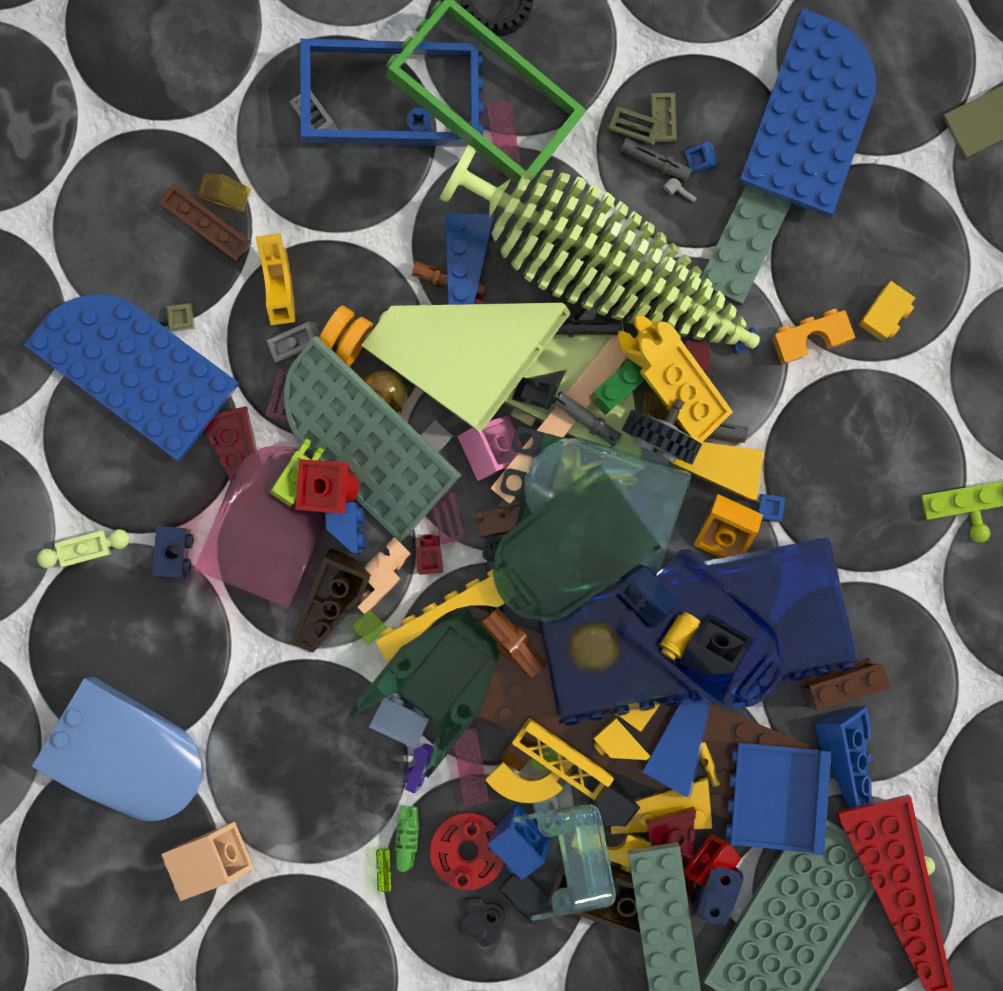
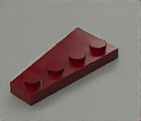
M694 806L645 819L651 846L679 843L683 871L694 857V819H696ZM684 877L688 906L691 908L693 881Z

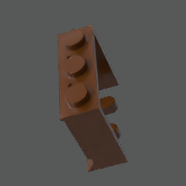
M869 658L798 680L806 706L817 711L891 688L883 663H871Z

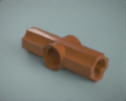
M499 608L494 609L480 622L496 640L497 648L501 654L507 659L513 660L528 679H532L539 674L547 665L529 645L530 640L526 633L520 628L514 627Z

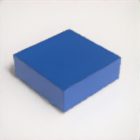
M760 494L757 512L763 515L762 519L782 522L785 497Z

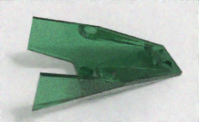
M466 608L402 646L354 704L348 714L353 718L389 695L398 693L437 723L439 731L424 776L427 778L436 770L481 711L500 654L496 640L480 623L481 620Z

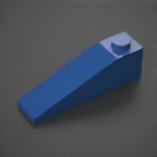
M862 706L827 714L815 723L819 747L823 751L831 752L830 769L849 808L872 803L871 778L867 776L868 762H871V754L867 753V739H871V728L867 707Z

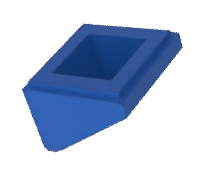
M703 142L684 150L688 166L693 168L691 174L719 166L714 147L710 142Z

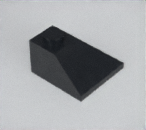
M708 613L687 645L679 663L701 676L733 673L753 638Z

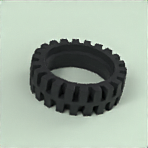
M461 0V4L467 12L496 36H499V34L506 36L510 31L514 33L518 30L519 26L522 27L525 24V20H528L533 0H521L516 12L503 20L485 18L478 12L473 0Z

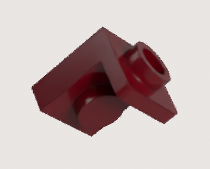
M425 534L415 538L418 574L442 573L443 563L440 536Z

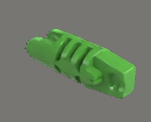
M408 805L401 806L396 828V867L399 872H406L413 868L415 852H417L418 808Z

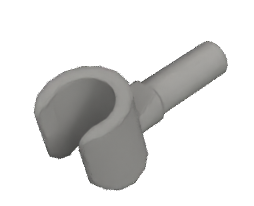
M675 178L668 180L663 185V189L671 196L677 191L693 203L697 199L681 187V183Z

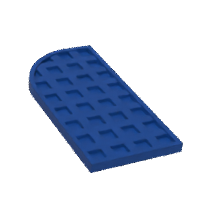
M804 8L802 9L739 179L741 184L830 218L834 214L876 92V76L870 55L859 38L846 26L833 19Z
M87 295L65 302L46 316L25 343L27 348L179 462L240 384L133 303L116 296Z

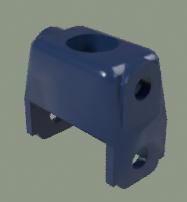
M717 866L715 869L711 868L706 885L700 886L697 884L692 900V908L698 918L706 920L711 924L721 926L727 924L744 880L743 872L740 868L735 867L734 870L722 866ZM729 876L727 879L721 880V877Z

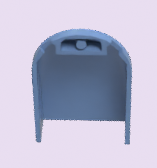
M96 677L83 679L32 765L33 768L71 790L113 810L143 821L163 820L182 811L197 794L203 775V764L201 763L199 749L186 731Z

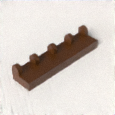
M574 492L569 493V495L550 498L543 527L579 520ZM521 504L508 507L500 506L497 509L482 512L481 510L476 511L481 539L487 538L490 535L497 536L513 533Z

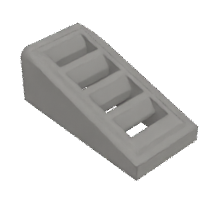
M311 92V111L317 107V110L311 113V123L323 116V118L311 125V129L338 130L333 120ZM299 94L289 103L301 118V110L299 108L301 107V94Z

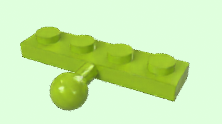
M1003 481L922 495L920 499L925 521L970 513L973 524L970 529L971 539L977 543L987 541L990 537V529L983 524L980 511L1003 507Z

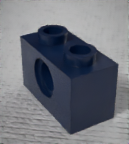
M156 526L152 576L186 578V574H189L191 571V559H188L189 549L193 548L194 535L190 534L191 529ZM175 545L179 549V555L176 559H171L168 551Z

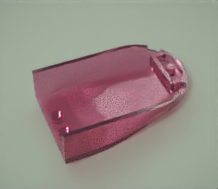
M274 445L251 453L236 468L196 560L194 570L289 608L313 550L325 512L295 510L296 500L290 507L269 493L293 454L298 451L294 447ZM304 453V454H303V455H305L306 457H308L309 459L312 458V457H311L310 455H308L307 453Z

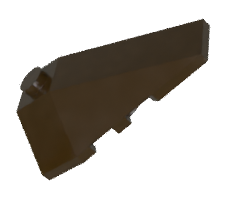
M331 548L328 550L317 573L291 644L314 653L333 629L362 599L371 574L353 557Z

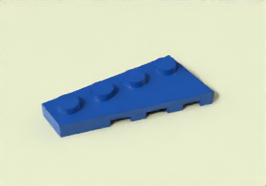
M445 214L448 305L474 304L494 214L490 218L489 214Z

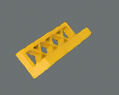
M530 718L527 719L511 742L594 801L604 786L609 787L614 780L612 775ZM526 732H529L537 738L538 745L526 747L520 743V740ZM550 747L555 750L558 759L552 761L545 760L542 755V748ZM537 749H538V750H539V755L536 754V753H535L534 751H532V750H537ZM571 761L578 766L579 774H565L562 763ZM553 764H559L560 769L555 767ZM593 776L600 781L593 792L584 787L583 777ZM575 778H580V783L577 782V781L574 780V779H575Z

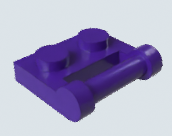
M424 744L415 749L413 756L416 762L414 766L408 768L403 781L407 783L405 790L416 793L421 789L435 752L431 744Z

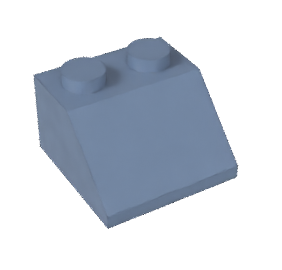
M391 695L390 698L385 696L369 728L415 749L430 717L426 716L427 711L415 705L411 709L403 705L405 701L397 696Z

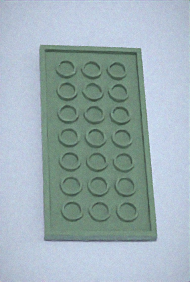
M829 820L826 821L824 855L780 850L704 975L702 981L717 991H815L875 891L842 828Z

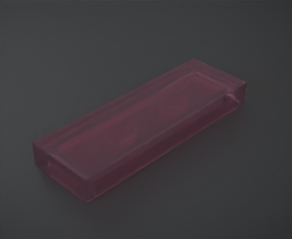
M511 99L487 103L493 144L521 167ZM497 169L498 176L505 175L499 169Z
M477 728L453 731L452 737L464 805L466 807L488 803L489 796Z

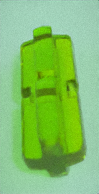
M379 848L376 850V868L379 869L377 872L378 892H389L391 890V871H389L390 850L388 848Z

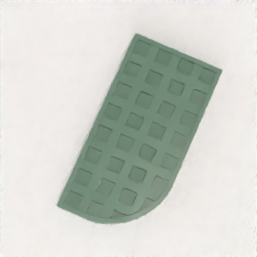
M318 336L313 337L292 363L286 377L284 403L291 430L300 445H302L306 438L311 441L306 451L311 457L314 451L321 447L324 449V452L319 461L349 463L348 471L356 476L359 483V492L356 500L401 543L461 477V474Z

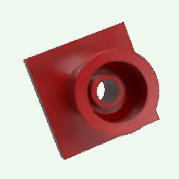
M299 459L295 510L345 514V504L353 502L359 492V483L356 476L348 471L349 463Z

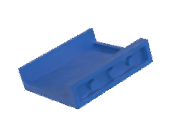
M738 742V747H733L732 763H736V773H731L730 788H734V799L729 798L728 814H732V824H727L726 839L730 840V845L824 855L831 752Z

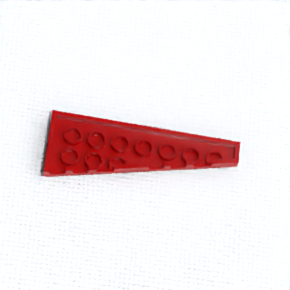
M907 794L836 811L837 817L924 990L954 991L911 796Z

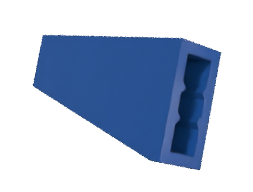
M696 691L693 694L686 692L643 770V773L687 798H690L692 795L711 707L706 703L708 698Z

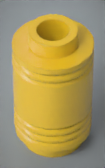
M687 612L678 615L659 644L662 648L661 653L671 660H675V658L681 659L701 622Z

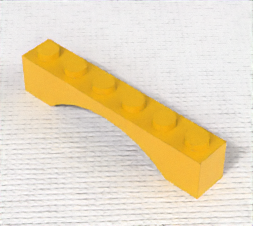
M500 566L487 572L489 578L481 582L477 578L465 585L467 590L459 594L456 590L445 596L446 602L437 606L436 602L422 609L423 615L416 618L413 614L401 621L403 626L395 630L392 626L381 632L382 638L375 642L389 667L415 654L428 629L446 613L470 605L499 607L521 595L523 592L509 567L503 570Z

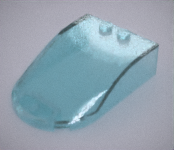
M566 438L544 448L533 459L525 477L524 494L531 514L549 532L600 552L660 570L692 474L682 468L592 440Z

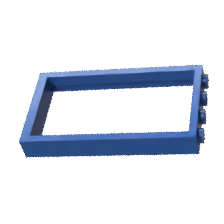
M300 38L301 143L468 146L466 142L453 132L311 129L310 52L400 54L403 51L401 46L405 41ZM421 42L412 54L470 56V126L483 135V124H479V115L483 114V100H479V91L483 89V77L478 76V67H482L483 55L482 52H478V43Z

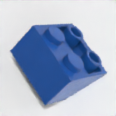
M349 502L345 504V514L325 512L326 529L352 553L362 554V549H366V536L361 533V524H365L364 509L360 508V505L356 502Z

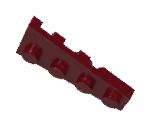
M244 406L217 413L205 430L211 445L214 446L220 458L219 461L222 467L225 468L230 478L229 481L242 507L250 508L269 503L248 408Z

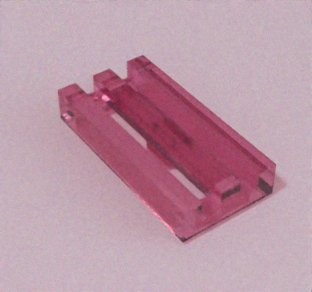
M278 368L265 416L288 422L287 415H282L285 405L284 387L276 414L273 413L283 376L287 377L288 371Z
M454 491L447 492L440 500L450 538H445L437 504L433 507L442 545L466 539ZM448 497L451 499L460 533L458 536H455L445 498Z

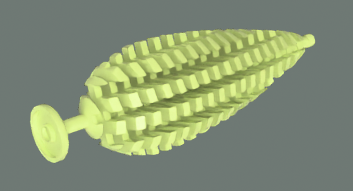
M470 145L466 147L439 199L448 202L457 186L462 185L490 201L489 218L496 206L503 208L504 210L499 215L491 232L494 241L502 233L510 216L515 214L516 221L511 226L506 236L507 239L500 249L504 258L508 256L523 232L521 230L524 225L529 222V230L523 236L518 246L520 249L514 255L511 265L517 271L538 240L537 235L543 230L542 239L536 245L531 255L533 259L527 264L523 273L527 281H532L538 268L546 260L545 265L547 267L539 275L537 283H539L538 287L545 290L553 275L559 270L561 275L553 283L551 288L553 291L552 295L559 298L566 285L573 279L576 282L568 288L565 297L568 298L567 302L575 304L581 292L589 287L591 289L583 295L580 305H583L582 308L590 310L595 301L603 294L605 297L596 306L595 311L598 314L605 316L609 309L618 301L620 304L611 313V318L616 320H622L629 310L633 308L635 310L627 317V323L634 324V316L648 315V319L656 325V322L662 321L674 328L679 316L684 314L680 317L676 327L679 329V336H686L691 326L695 324L692 335H694L693 339L702 340L705 334L714 326L716 328L711 330L708 342L718 343L727 333L729 336L726 337L725 344L734 345L739 340L751 349H754L759 344L760 337L744 329L747 324L742 316L735 323L730 321L735 318L737 312L732 303H729L720 315L717 314L723 308L725 298L720 291H717L713 299L709 301L714 289L711 287L712 282L708 278L703 281L699 291L691 298L689 297L697 291L701 282L699 276L702 271L698 266L693 267L690 271L686 269V266L691 263V259L686 254L682 255L677 261L673 260L672 258L679 253V248L674 243L669 244L663 252L659 250L666 244V236L662 232H658L650 242H647L646 240L654 233L655 226L647 221L644 222L641 229L635 234L633 231L640 225L642 216L632 211L627 221L621 225L619 222L627 215L629 208L621 201L617 203L612 215L607 219L608 216L605 214L612 208L615 198L610 193L606 192L603 195L599 205L592 212L593 207L591 205L598 199L601 191L598 186L592 183L582 201L576 206L579 200L577 197L583 191L586 184L585 179L577 177L554 213L556 215L553 219H550L553 213L551 211L558 204L563 194L561 190L569 181V174L561 173L558 176L556 182L544 198L543 206L539 211H536V203L542 197L547 187L545 184L552 177L554 170H544L530 191L529 198L525 203H522L519 198L525 192L534 171L524 172L516 188L509 195L504 191L511 178L499 187H495L467 170L474 157L475 149ZM557 238V241L555 243L556 247L553 249L554 245L552 243ZM655 265H657V267H656V269H655L654 271H651V270H650V269H652ZM668 274H670L669 278H667L666 280L663 279ZM625 282L629 283L625 287H622V285ZM639 290H644L639 295L635 296ZM656 296L659 297L650 304L652 299H654Z

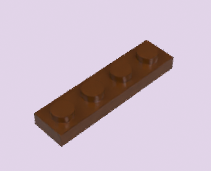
M174 183L158 202L162 207L237 263L252 245L250 240Z

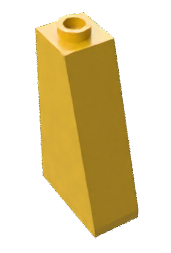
M702 442V446L692 465L676 459L675 463L669 461V465L748 501H755L758 494L763 450Z

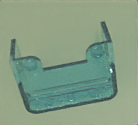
M592 804L578 805L513 818L514 823L537 820L538 829L544 836L559 837L568 888L559 889L552 896L553 911L531 916V921L605 908L613 904L616 897L601 814L596 806Z

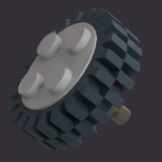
M676 398L664 421L631 409L622 428L623 432L635 438V445L651 452L653 449H656V455L673 463L678 459L692 465L702 446V443L674 426L680 413L679 410L684 405V402Z

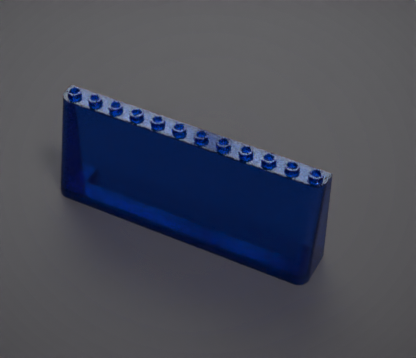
M820 538L652 571L651 573L681 602L678 607L670 612L671 615L655 628H652L618 593V590L629 576L545 592L534 598L559 724L564 723L565 726L576 725L580 723L579 720L590 718V721L601 720L605 718V715L615 713V716H622L630 713V710L640 708V711H648L654 709L655 705L664 703L665 706H673L679 704L680 700L689 698L690 701H698L704 699L705 695L714 693L715 696H723L729 694L730 690L740 689V691H748L754 689L755 685L760 684L774 686L779 684L780 680L785 679L799 681L804 679L805 675L815 674L818 677L827 675L831 670L840 669L841 672L854 669L859 662L833 548L829 538ZM687 612L702 623L707 614L710 613L753 638L733 673L701 676L680 664V659L675 658V660H671L661 653L662 648L659 644L678 615Z

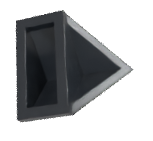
M566 370L529 378L523 377L516 388L512 400L548 414Z
M614 779L609 787L604 786L595 801L590 798L579 826L626 827L638 812L640 806Z

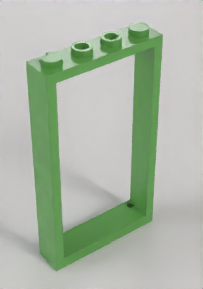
M439 0L431 10L433 15L430 19L424 18L417 26L416 31L418 33L415 37L409 36L402 44L401 49L403 51L400 55L394 54L387 62L386 67H388L385 77L516 184H518L524 172L534 171L529 179L531 182L587 110L457 2L445 0L442 3ZM445 13L570 115L527 171L401 69V66Z

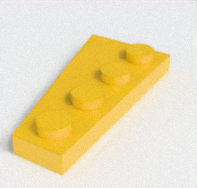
M708 777L694 782L690 798L670 789L656 792L645 798L634 799L640 806L638 812L626 827L611 826L612 834L648 832L645 819L693 806L696 810L694 829L712 828Z

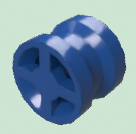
M414 108L408 113L406 121L409 131L429 132L431 130L430 115L425 109Z

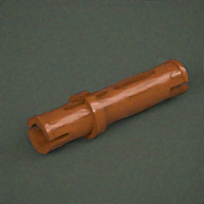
M419 261L415 262L411 276L432 282V285L435 286L438 284L447 287V271L442 270L443 267L437 266L436 268ZM479 282L476 297L482 299L486 283Z

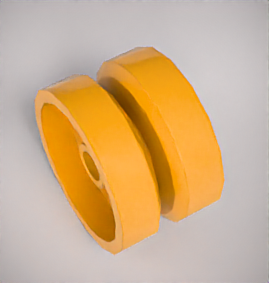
M342 305L329 319L319 338L350 367L363 349L361 345L366 334L372 330L373 323L364 317L354 321V312Z

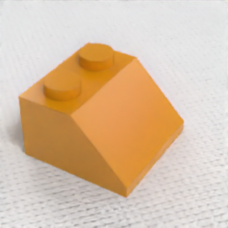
M718 494L705 517L693 546L738 566L758 533L763 515Z

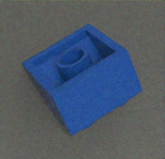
M515 804L491 832L488 845L491 852L495 856H499L506 863L509 871L523 880L545 863L551 838L518 804Z

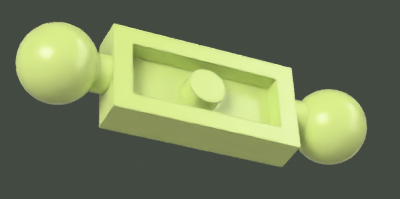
M118 529L107 537L106 531L102 530L55 543L57 551L51 549L41 550L38 553L37 562L43 568H52L57 561L60 562L61 567H67L111 555V546L116 549L125 548L129 543V535L124 530Z

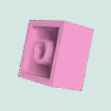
M509 415L489 421L481 433L471 428L458 436L477 481L505 471L518 455V452L513 451L511 447L515 428ZM518 437L517 443L520 448H523L521 441Z

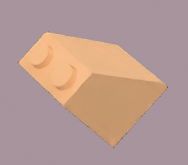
M235 822L178 845L161 854L180 901L228 884L254 868Z

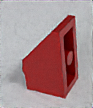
M710 834L683 871L684 877L703 886L706 885L711 868L715 869L717 866H722L734 870L741 858L727 841ZM725 875V876L721 877V880H725V879H727L729 876H726V875Z

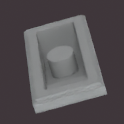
M306 322L266 341L274 362L278 363L299 355L313 337H320V333L315 322Z

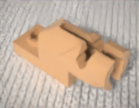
M395 537L386 544L390 556L379 551L364 566V569L371 574L369 583L375 589L373 592L370 590L366 591L360 600L361 604L358 608L364 614H367L401 580L394 571L396 569L399 571L411 553Z

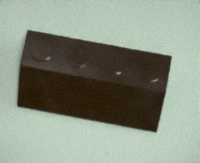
M565 848L555 874L547 905L641 938L631 873L622 870L620 867L602 863L597 859L577 854Z

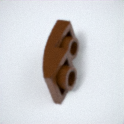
M526 732L520 740V743L526 747L538 745L537 738L529 732ZM510 742L499 758L520 772L532 757Z

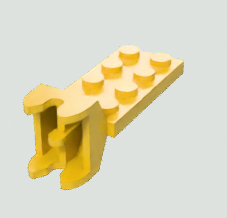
M634 316V326L638 330V336L633 338L630 333L619 331L617 340L620 348L627 358L643 368L640 371L641 375L668 411L672 407L675 398L684 402L682 409L679 410L680 413L676 421L687 435L702 443L733 411L680 340L681 337L670 324L658 321L655 325L644 316Z

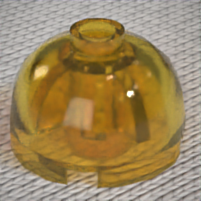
M378 370L366 375L363 381L393 410L401 414L408 395L407 387L399 377V374L393 370Z
M599 621L585 622L578 626L572 633L569 642V653L574 663L582 670L592 673L602 672L612 666L618 658L620 651L619 637L614 629L606 623Z

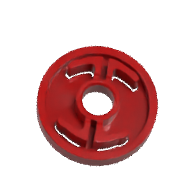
M474 812L458 813L443 821L434 833L430 848L432 865L438 876L450 886L463 890L478 889L493 881L500 873L504 861L499 856H495L491 852L488 845V836L490 838L491 832L497 825L488 817ZM464 841L474 842L478 847L477 855L472 859L461 857L458 851L461 843Z

